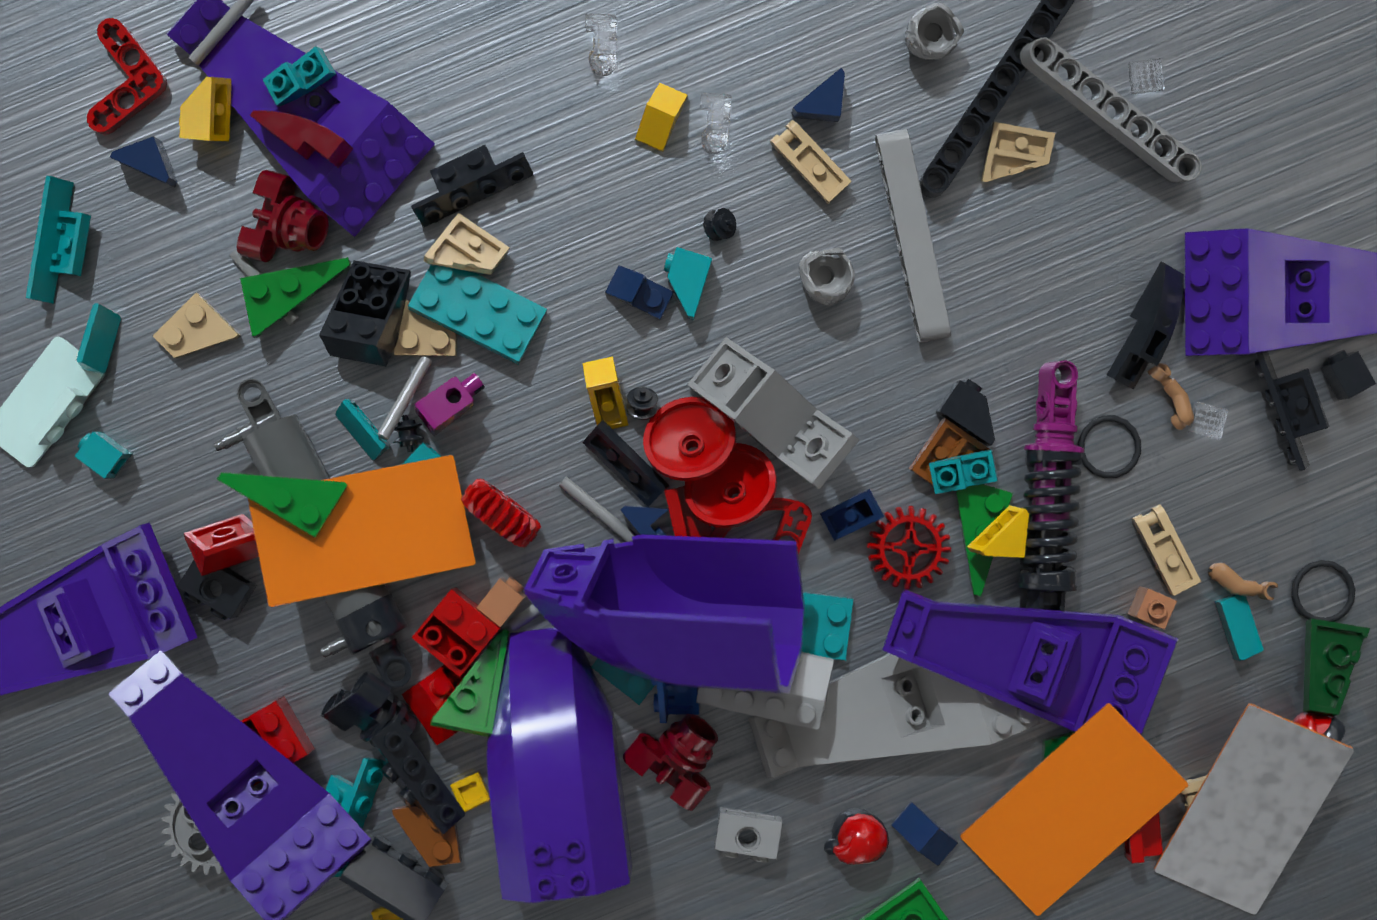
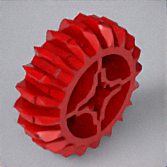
M476 479L464 491L465 494L461 500L468 511L514 545L525 548L538 535L537 533L541 528L540 522L526 509L488 481Z
M914 506L907 507L906 515L903 514L901 507H896V518H893L891 513L885 512L884 516L888 523L884 524L880 520L875 521V525L881 528L880 533L870 531L869 535L877 538L876 543H867V548L876 549V553L868 555V560H879V563L873 567L874 572H879L884 568L885 572L882 574L881 579L887 581L893 575L891 584L893 587H897L901 579H903V587L906 590L910 589L911 580H914L917 588H922V577L928 583H933L934 579L930 572L934 571L936 574L942 575L943 571L937 567L938 562L946 565L949 563L948 559L941 557V552H951V547L942 546L941 542L948 541L950 536L948 534L939 536L938 532L945 528L944 523L933 526L932 524L936 521L937 516L931 514L925 520L926 509L920 508L917 516H914ZM905 522L902 537L897 541L885 542L888 533L898 524ZM915 522L922 525L929 532L933 544L918 541L916 530H914ZM910 539L912 544L924 548L916 549L915 552L911 551L912 555L907 557L906 551L894 548V546H902L903 543L907 544L905 540ZM884 551L897 552L900 555L903 573L896 571L888 563ZM932 553L929 562L922 569L912 572L915 560L919 555Z

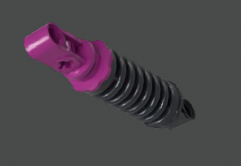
M1067 360L1047 362L1040 368L1038 374V398L1036 401L1037 422L1033 424L1036 439L1035 443L1024 446V450H1026L1025 464L1034 468V472L1024 475L1025 482L1032 484L1033 488L1023 492L1024 499L1032 501V505L1025 506L1023 509L1027 510L1031 518V522H1028L1027 534L1035 535V538L1026 539L1025 549L1034 551V555L1020 558V564L1033 568V573H1029L1030 570L1021 569L1019 582H1017L1016 587L1027 590L1026 608L1065 611L1066 592L1077 591L1075 568L1062 564L1072 562L1077 558V553L1074 550L1064 548L1063 546L1076 544L1078 537L1076 534L1064 530L1075 528L1079 523L1078 518L1070 516V512L1079 509V502L1071 499V495H1076L1080 492V485L1071 481L1072 478L1081 476V469L1072 465H1081L1082 453H1084V448L1074 445V434L1078 429V426L1075 425L1078 370L1072 362ZM1057 368L1060 370L1061 379L1059 382L1056 380L1055 372Z

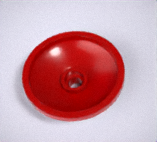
M684 397L662 406L650 418L643 436L644 451L653 468L668 478L680 481L698 480L717 472L730 459L736 445V429L733 420L703 397ZM691 447H697L694 451H688Z
M736 443L730 459L717 472L702 479L685 481L684 492L686 502L692 513L707 525L717 528L739 527L752 522L766 511L776 493L777 477L770 459L761 450L751 445ZM739 493L737 497L731 498L733 494Z

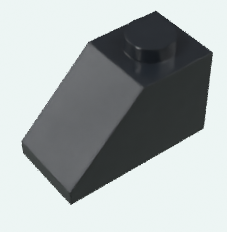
M966 379L965 382L962 380L956 381L936 410V413L948 419L986 446H991L995 441L987 397L980 393L982 388L969 379Z

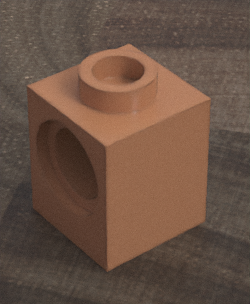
M501 577L476 608L499 627H502L525 599L526 595L522 593L524 587L512 577H509L508 580Z
M1139 586L1127 615L1165 630L1177 601L1149 588Z

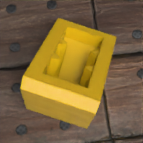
M659 83L646 104L635 140L663 152L688 95Z
M1009 505L967 548L970 552L984 556L1025 558L1029 513L1026 509Z

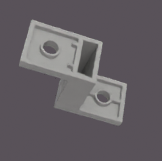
M725 337L687 384L692 390L726 414L769 453L818 489L822 487L859 441L847 429L817 410L774 369L727 337ZM822 445L821 449L814 454L816 448Z

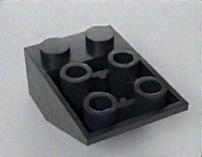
M353 261L319 334L330 356L384 367L387 366L399 336L411 277L410 270Z

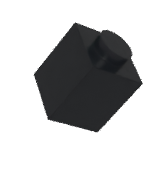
M1341 350L1328 357L1329 363L1320 368L1338 400L1350 399L1376 384L1358 351L1346 353L1345 350Z

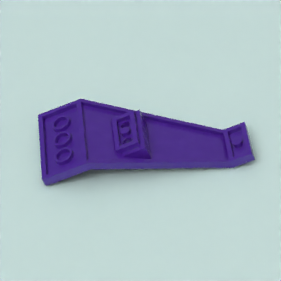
M159 651L109 693L111 698L130 718L231 883L264 920H286L372 842L371 838L328 791L183 675L162 651ZM256 782H263V788L260 791H253V785ZM233 803H237V811L235 813H228V807Z

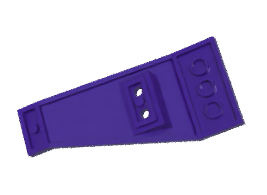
M195 0L166 35L191 55L230 8L222 0ZM241 15L199 66L208 77L231 79L232 107L305 196L355 237L435 143L391 103L335 71V76L309 93L285 105L277 106L263 79L283 63L293 64L306 53ZM313 95H318L320 99L319 104L316 106L309 104V99ZM253 110L276 111L311 120L345 139L354 149L339 168L316 151L306 160L261 126L250 114Z
M1249 228L1185 232V356L1249 355L1377 334L1376 252ZM1305 272H1310L1312 276L1308 283H1302L1301 276ZM1305 303H1310L1312 306L1308 314L1301 312V307Z
M150 522L142 524L100 545L0 607V695L147 660L155 656L159 651L165 653L198 638Z
M904 590L882 650L1074 732L1103 706L1110 703L1142 735L1178 638L1120 615L935 602L911 591ZM1045 643L1053 646V653L1049 654L1044 651L1043 646ZM1034 672L1042 675V682H1036L1033 679Z

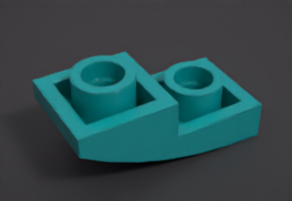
M315 46L293 64L283 63L266 76L263 82L276 105L282 106L319 87L335 76L336 72L323 49Z
M992 449L929 463L935 494L998 481Z

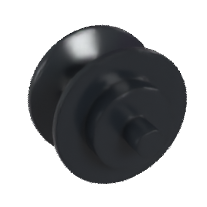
M727 208L709 211L703 221L704 231L713 241L729 239L736 232L735 216Z
M637 387L629 391L626 406L628 414L639 420L652 418L657 412L658 396L656 392L647 387Z
M402 415L403 421L398 422L397 427L394 429V431L398 432L399 438L393 443H400V447H407V452H413V445H419L418 440L424 439V437L417 435V428L422 426V423L416 424L415 420H409L408 415Z

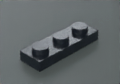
M604 420L582 442L647 507L669 486Z

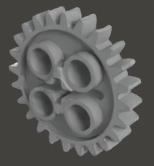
M173 792L171 797L176 803H168L164 806V808L171 812V815L161 818V821L169 823V827L162 830L161 834H170L171 839L164 845H174L176 847L171 857L181 854L183 856L180 863L181 866L189 861L193 862L191 872H195L201 865L203 866L204 875H208L213 866H215L217 874H221L223 869L208 844L205 849H198L193 845L192 838L195 833H200L177 794Z

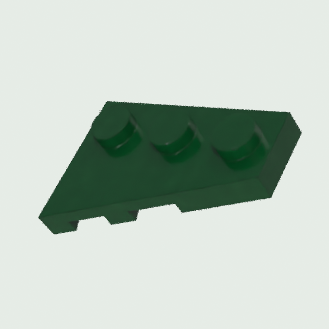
M1312 618L1306 621L1303 712L1331 717L1339 715L1351 683L1350 676L1352 670L1359 661L1361 655L1359 651L1363 640L1369 634L1370 628Z

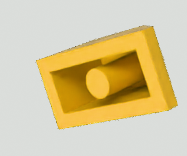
M206 77L180 106L179 138L229 142L230 78Z
M613 356L582 363L596 424L598 425L604 420L612 429L629 426Z

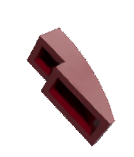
M253 110L250 114L261 126L306 160L316 151L339 168L354 149L345 139L311 120L276 111Z

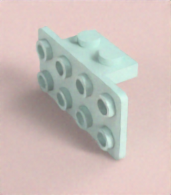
M55 337L0 407V447L26 467L36 466L50 446L61 438L65 431L64 428L71 419L81 412L84 406L83 403L105 376V373L101 374L82 369L76 361L79 350L62 337Z

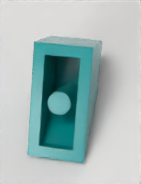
M676 247L674 254L668 253L663 271L669 272L667 276L668 282L687 317L694 320L712 258Z

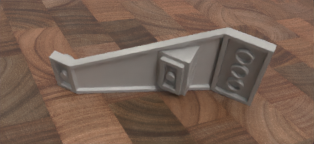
M890 653L830 681L824 716L819 730L758 716L748 718L767 778H773L804 766L992 745L1040 724L1039 717ZM903 681L905 682L906 686L905 691L902 688ZM913 711H914V714H915V719H914V721H913V719H912V717H911V714H912Z

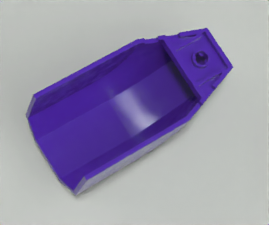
M636 535L632 536L633 541L614 544V539L603 540L601 546L585 548L584 544L544 549L524 588L525 595L560 633L591 655L631 674L678 686L785 694L790 692L802 653L805 615L797 541Z
M555 627L510 633L502 670L492 735L487 739L489 796L502 900L536 903L598 895L630 884L633 865L614 712L582 648L570 641Z

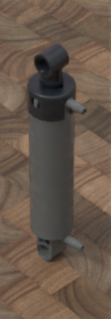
M247 379L240 383L237 389V396L250 422L236 428V431L214 442L213 445L216 451L228 449L243 441L261 476L311 480L330 479L298 416L293 414L281 418L265 386L260 381ZM252 387L258 388L261 391V396L257 401L248 402L244 399V393L247 389ZM385 584L323 596L342 634L340 638L320 649L323 657L326 658L329 655H334L348 648L351 654H356L372 646L374 650L368 653L382 680L391 687L398 688L404 686L411 678L412 668L397 639L390 640L389 636L406 628L407 623ZM395 662L402 664L405 668L404 677L398 681H393L387 676L388 666Z

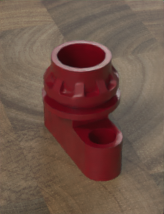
M263 170L257 178L253 194L263 197L265 200L262 209L256 208L252 212L253 217L258 219L256 228L241 227L237 240V252L241 256L266 263L273 258L277 247L294 252H300L305 249L315 251L322 246L326 239L329 227L328 217L325 212L317 210L311 202L294 196L295 182L290 176L270 170Z
M687 714L681 721L674 722L662 733L659 738L660 743L650 735L640 733L623 754V760L642 777L648 769L657 774V783L664 784L666 781L675 788L670 798L684 809L692 811L711 789L710 783L700 772L705 769L707 762L713 757V747L718 742V735L713 727L704 719L694 714Z

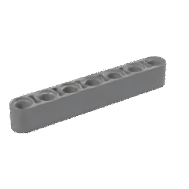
M1040 38L1023 47L1020 59L1026 69L1167 180L1173 183L1191 181L1199 176L1202 164L1196 154L1055 42L1048 38ZM1035 47L1043 51L1044 58L1042 62L1038 61L1034 56ZM1060 66L1067 70L1068 77L1066 81L1059 77L1058 69ZM1084 85L1091 89L1092 96L1090 100L1083 96ZM1108 104L1112 105L1115 109L1114 119L1110 118L1107 114ZM1132 123H1135L1139 128L1137 138L1131 133ZM1156 142L1162 145L1163 152L1161 156H1158L1155 152ZM1180 161H1183L1186 165L1184 175L1178 169Z
M907 129L875 135L879 164L918 342L925 343L949 338L951 336L950 324Z

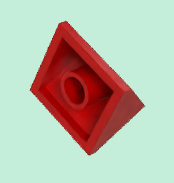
M244 514L184 533L185 540L201 576L259 557L253 523Z

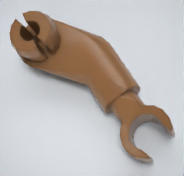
M1159 363L1158 367L1154 366L1147 372L1154 379L1162 383L1165 392L1172 398L1177 413L1171 417V423L1176 429L1182 430L1194 421V414L1188 394L1175 378L1171 379L1169 377L1171 371L1168 365Z
M1221 562L1212 564L1209 567L1212 572H1208L1210 578L1217 581L1231 594L1242 596L1258 595L1263 600L1274 599L1268 596L1267 588L1269 586L1271 588H1278V584L1275 582L1265 581L1258 584L1256 581L1244 580L1227 564Z

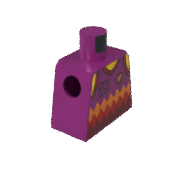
M475 373L462 382L454 376L415 403V412L431 434L436 436L474 406L472 397L483 390L485 386ZM451 395H456L460 401L450 403L447 398Z

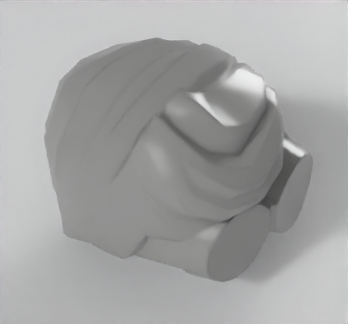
M933 3L912 16L905 31V44L912 54L921 59H941L951 53L957 46V42L963 35L964 29L949 7L943 3ZM953 28L955 33L957 34L955 38L953 36Z
M832 248L820 252L811 251L803 256L799 264V274L805 290L814 301L822 305H833L845 299L854 284L855 273L852 263L841 248ZM830 255H838L840 258H835Z

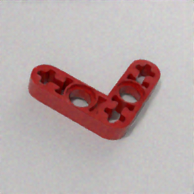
M107 18L98 25L97 36L129 78L88 111L87 123L89 127L102 135H109L115 132L162 95L167 87V79L129 29L114 18ZM111 27L117 30L118 37L124 42L121 46L109 37L110 33L108 30ZM130 50H138L140 54L138 63L133 66L126 65L125 54ZM149 75L153 78L157 77L154 80L156 83L154 88L146 86L148 84L146 78ZM135 85L142 89L141 92L145 94L143 98L141 94L133 88ZM125 93H132L135 97L133 106L128 109L121 108L119 103L120 97ZM111 104L118 112L121 113L120 116H117L116 114L112 113L113 110L109 108ZM101 113L105 116L109 115L106 118L108 122L106 126L98 124L100 121L98 115Z

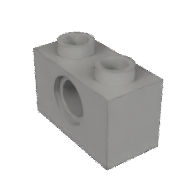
M720 807L714 848L720 851V855L737 858L738 854L751 855L750 859L757 862H769V858L777 860L782 819L780 816ZM743 830H753L756 833V838L750 843L742 842L739 839V834Z

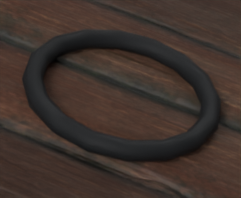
M1116 415L1101 416L1091 420L1082 430L1078 440V446L1084 448L1081 458L1083 465L1092 474L1102 478H1118L1129 473L1137 464L1141 454V439L1136 428L1126 419ZM1103 422H1116L1124 425L1131 432L1135 441V452L1131 462L1125 468L1116 472H1104L1096 469L1088 461L1085 454L1084 442L1087 434L1094 426Z
M1319 560L1307 564L1298 572L1292 584L1291 595L1294 606L1303 617L1308 620L1312 618L1335 622L1344 617L1351 609L1355 600L1356 589L1353 578L1344 567L1333 561ZM1321 566L1331 567L1340 572L1346 579L1349 589L1348 600L1343 609L1337 614L1326 618L1317 617L1307 612L1301 605L1298 596L1299 583L1303 576L1311 569Z

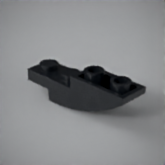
M1160 262L1130 315L1137 322L1108 371L1107 376L1134 390L1149 363L1158 367L1178 320L1184 289V274L1166 263Z

